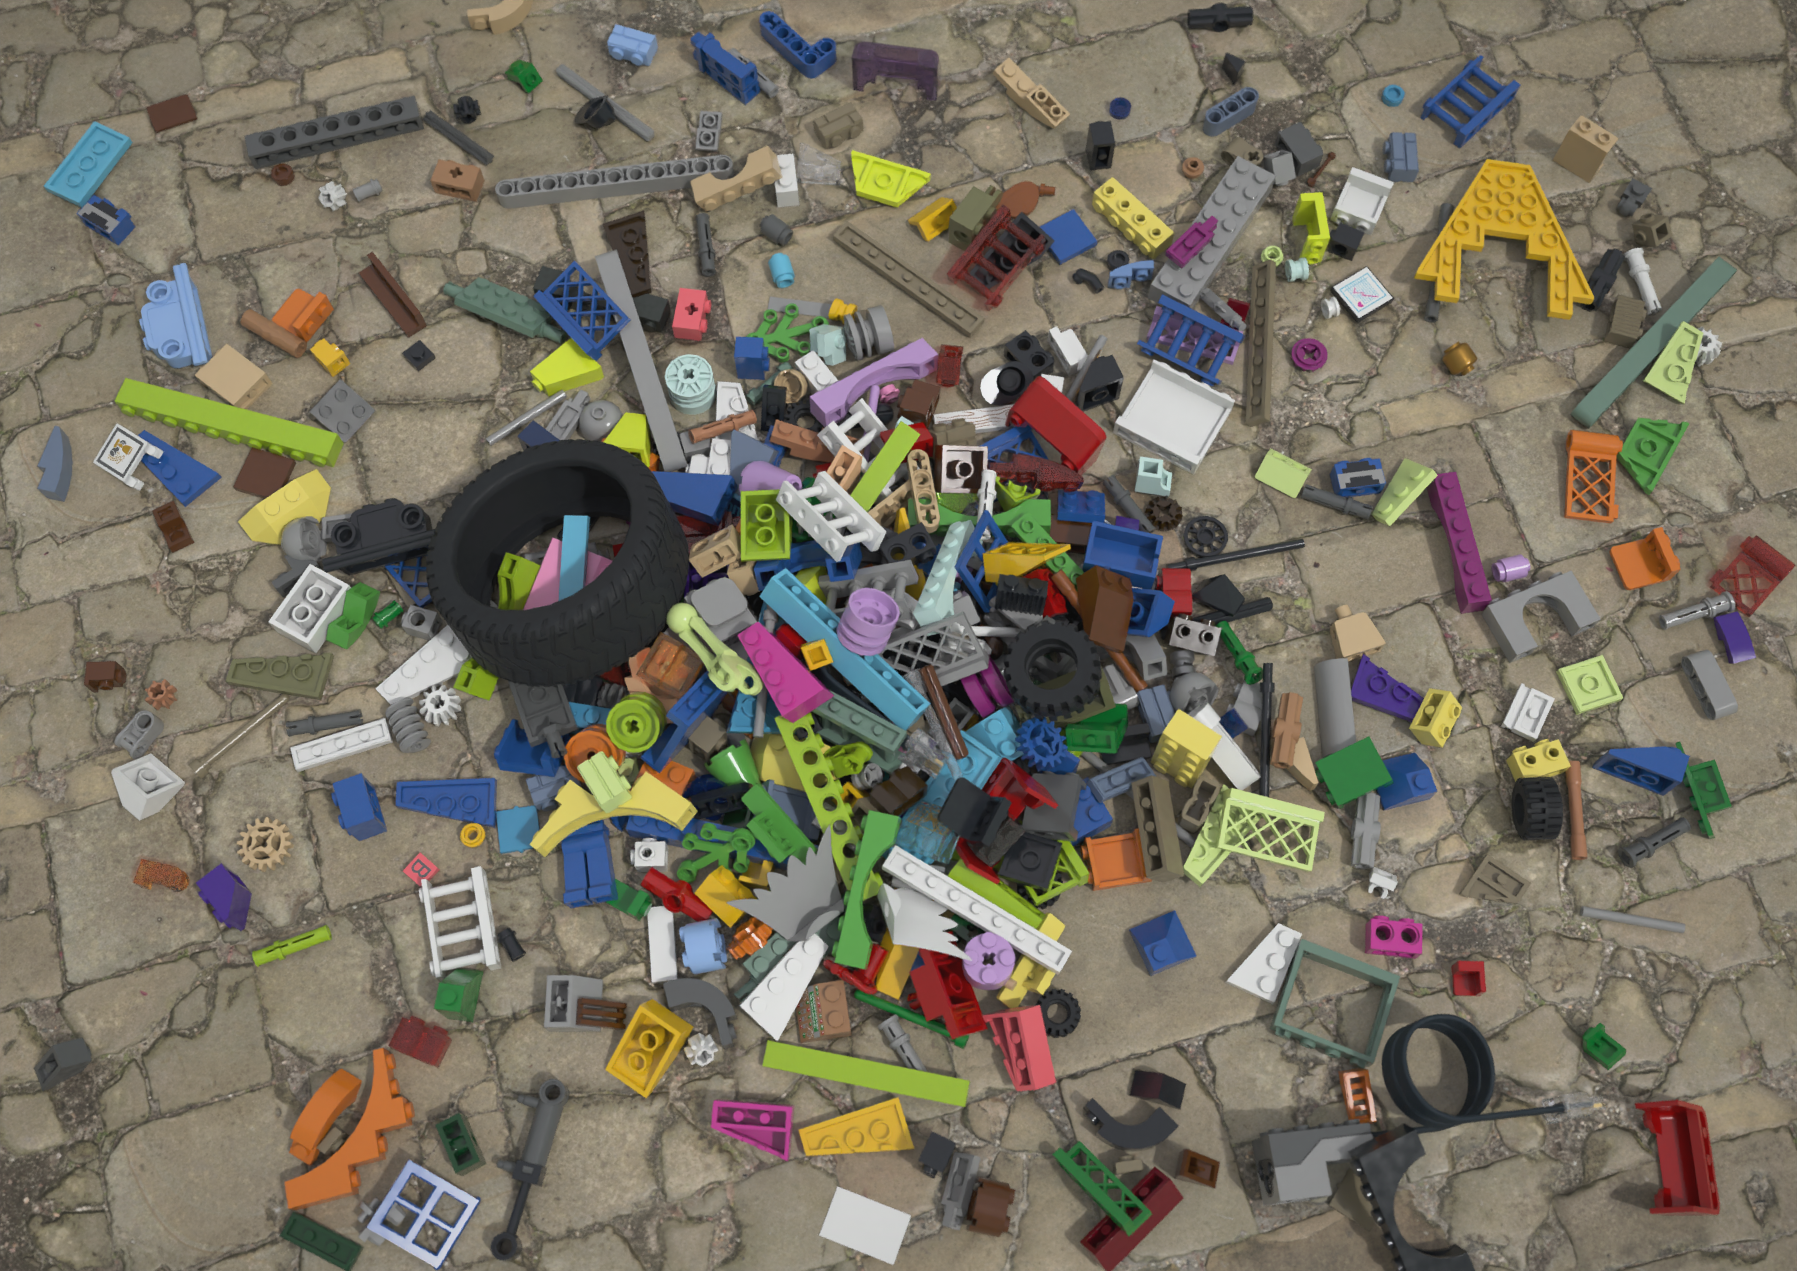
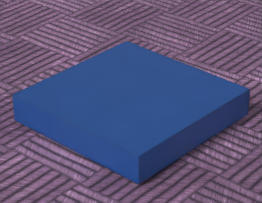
M1074 209L1040 226L1044 232L1055 240L1048 249L1059 265L1097 245V240Z

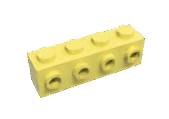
M1113 177L1094 191L1092 200L1094 209L1098 213H1102L1112 226L1121 230L1129 241H1133L1143 254L1148 255L1154 260L1172 245L1175 232Z

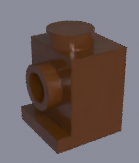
M116 661L86 662L84 685L93 693H97L99 689L113 690V687H123V683L126 682V671Z

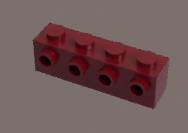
M1154 1167L1131 1190L1152 1213L1138 1229L1128 1237L1106 1215L1080 1241L1093 1261L1104 1271H1112L1184 1199L1172 1180L1158 1168ZM1126 1207L1125 1213L1133 1221L1142 1211L1138 1207Z

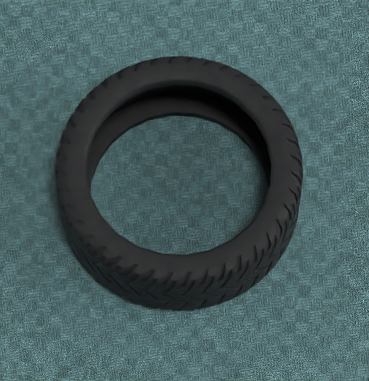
M586 439L552 441L543 443L540 446L529 447L523 452L519 451L508 456L506 460H500L492 465L491 469L483 471L476 477V481L472 480L463 488L462 494H457L451 502L452 506L446 508L441 516L442 521H438L434 529V536L430 539L429 551H427L426 579L431 599L471 657L481 667L497 677L520 685L524 684L535 687H557L560 684L566 686L567 684H575L576 681L583 682L594 678V675L600 676L611 671L612 667H619L622 663L627 662L629 657H634L638 652H641L645 645L650 644L656 638L658 632H661L665 625H667L666 617L669 609L681 601L687 583L689 568V549L684 530L651 470L634 455L617 446ZM564 515L613 517L630 522L624 544L612 563L594 581L575 594L553 604L528 610H502L491 607V596L506 552L516 555L528 542L543 532L563 524Z

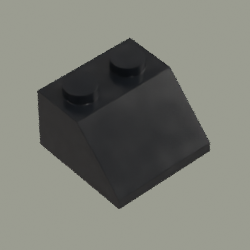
M1113 355L1101 356L1091 362L1080 387L1077 407L1083 412L1119 399L1124 376Z

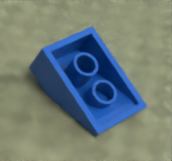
M1666 746L1610 749L1593 763L1592 768L1664 796L1682 783L1690 756L1682 753L1678 748Z

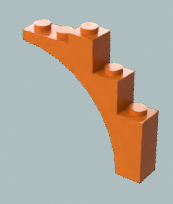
M384 1048L373 1050L374 1075L371 1094L361 1120L344 1145L320 1166L305 1175L285 1182L288 1209L297 1211L359 1194L358 1187L361 1186V1177L359 1171H355V1167L385 1160L388 1143L386 1137L382 1136V1133L413 1125L412 1118L415 1117V1111L412 1102H409L408 1099L402 1096L397 1097L400 1094V1086L398 1080L394 1079L393 1069H396V1061L393 1053L390 1054V1051Z

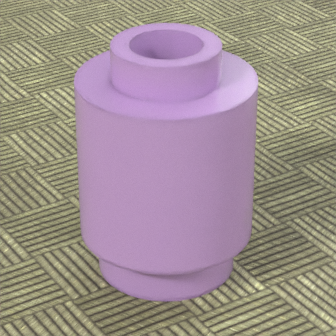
M1521 554L1499 559L1496 563L1492 564V574L1497 582H1508L1527 577L1530 571L1528 559L1524 558Z

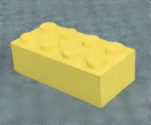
M1178 709L1163 731L1151 763L1154 764L1153 767L1163 774L1168 773L1174 777V780L1183 787L1188 786L1192 789L1207 767L1222 736Z

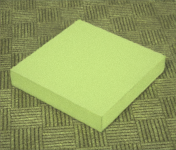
M1603 655L1560 668L1556 671L1576 715L1623 699Z

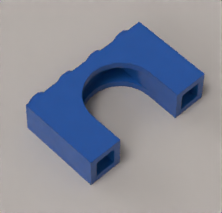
M816 540L791 543L790 559L757 561L754 572L758 590L763 591L770 579L785 568L789 572L794 573L809 567L827 566L830 582L854 579L862 559L860 543L847 546L841 560L838 562Z

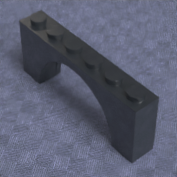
M1404 1123L1348 1151L1352 1159L1350 1166L1354 1174L1360 1177L1363 1184L1360 1186L1361 1192L1365 1199L1371 1203L1373 1208L1370 1211L1372 1218L1383 1231L1381 1239L1385 1247L1391 1250L1394 1257L1391 1259V1262L1396 1271H1475L1468 1252L1457 1244L1436 1250L1417 1248L1409 1245L1398 1229L1394 1215V1199L1398 1184L1407 1169L1419 1158L1426 1155L1416 1129Z

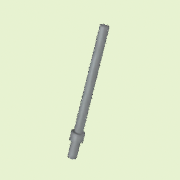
M767 604V610H764L763 621L765 622V627L774 634L775 623L778 622V614ZM765 684L757 694L753 737L763 738L768 694Z

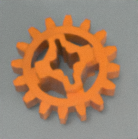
M751 917L736 929V933L732 936V942L728 944V952L735 959L742 958L746 953L751 956L768 943L767 940L771 936L773 928L756 917Z

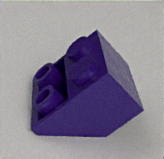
M221 863L196 882L201 889L198 894L206 904L210 903L215 909L212 913L220 923L224 922L227 927H234L242 931L246 926L252 893L236 873Z

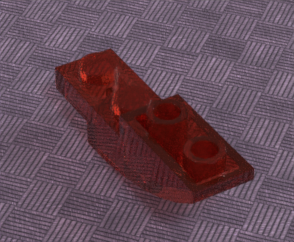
M1013 454L1010 463L990 462L987 469L996 472L997 477H1000L999 482L1007 481V479H1017L1018 482L1033 480L1034 488L1044 492L1053 491L1054 489L1075 492L1084 483V478L1064 465L1030 455Z

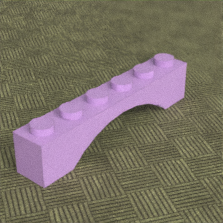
M923 338L911 342L902 349L892 352L881 360L873 362L852 375L835 382L833 385L810 396V412L824 427L832 421L838 423L846 418L852 404L863 393L870 390L873 385L901 379H921L938 370V353Z

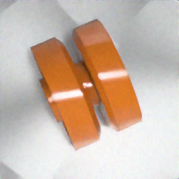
M594 724L587 726L569 740L565 747L567 754L564 755L566 768L571 775L579 781L586 783L577 769L578 765L586 760H590L595 753L603 751L607 757L612 755L619 767H621L625 761L626 751L619 749L611 741L606 725Z

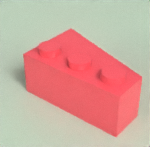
M1040 1005L1001 1009L982 1015L985 1023L989 1022L995 1034V1037H993L995 1045H1000L1006 1058L1003 1062L1016 1091L1037 1090L1056 1083Z

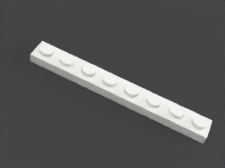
M896 845L882 866L884 871L982 930L1003 937L1012 948L1057 975L1061 972L1072 952L1070 949Z

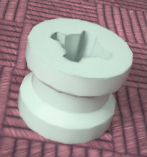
M1305 257L1299 258L1298 261L1286 260L1285 274L1288 282H1294L1299 278L1301 280L1308 279L1309 267Z

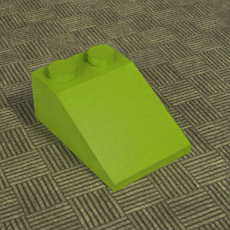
M780 489L741 491V561L790 559L793 517L776 501Z

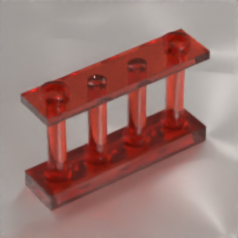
M1004 204L947 272L948 280L953 284H956L959 280L964 281L988 299L985 302V307L988 311L1000 305L1003 300L1002 295L1035 255L1039 256L1046 247L1043 234L1037 240H1034L1011 222L1010 209ZM1000 229L1008 230L1030 247L1022 258L997 239L996 234ZM986 246H992L1015 264V267L1008 275L982 256V251ZM972 263H978L1002 282L994 293L969 274L968 268Z

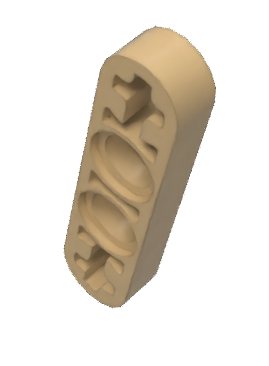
M915 449L908 454L907 470L917 524L923 523L928 533H932L939 526L940 515L929 457L925 451ZM914 459H918L921 462L920 469H917V462ZM923 477L927 480V483L920 485L915 482V479ZM927 497L931 500V503L923 505L918 499ZM928 512L929 520L932 522V524H928L927 520H925L926 513Z

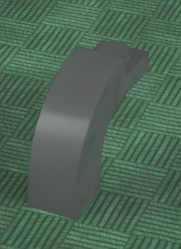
M681 978L663 983L668 1005L672 1012L688 1007L706 1009L715 1018L724 1050L734 1047L733 1039H737L733 1023L728 1024V1022L738 1018L730 1001L722 991L706 981L694 978Z

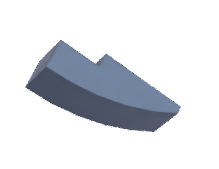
M54 426L39 461L38 467L44 474L37 489L48 499L65 502L72 477L73 460L69 437L59 426Z

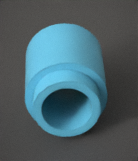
M783 253L774 254L768 261L773 281L779 288L789 287L794 283L795 278L790 258Z

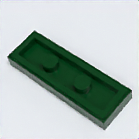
M294 1211L280 1234L281 1238L345 1271L353 1269L364 1248Z

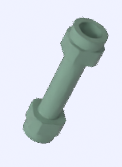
M788 362L781 363L776 368L777 372L757 389L752 388L745 395L747 401L752 406L762 401L764 385L774 386V380L778 373L783 370L793 369Z

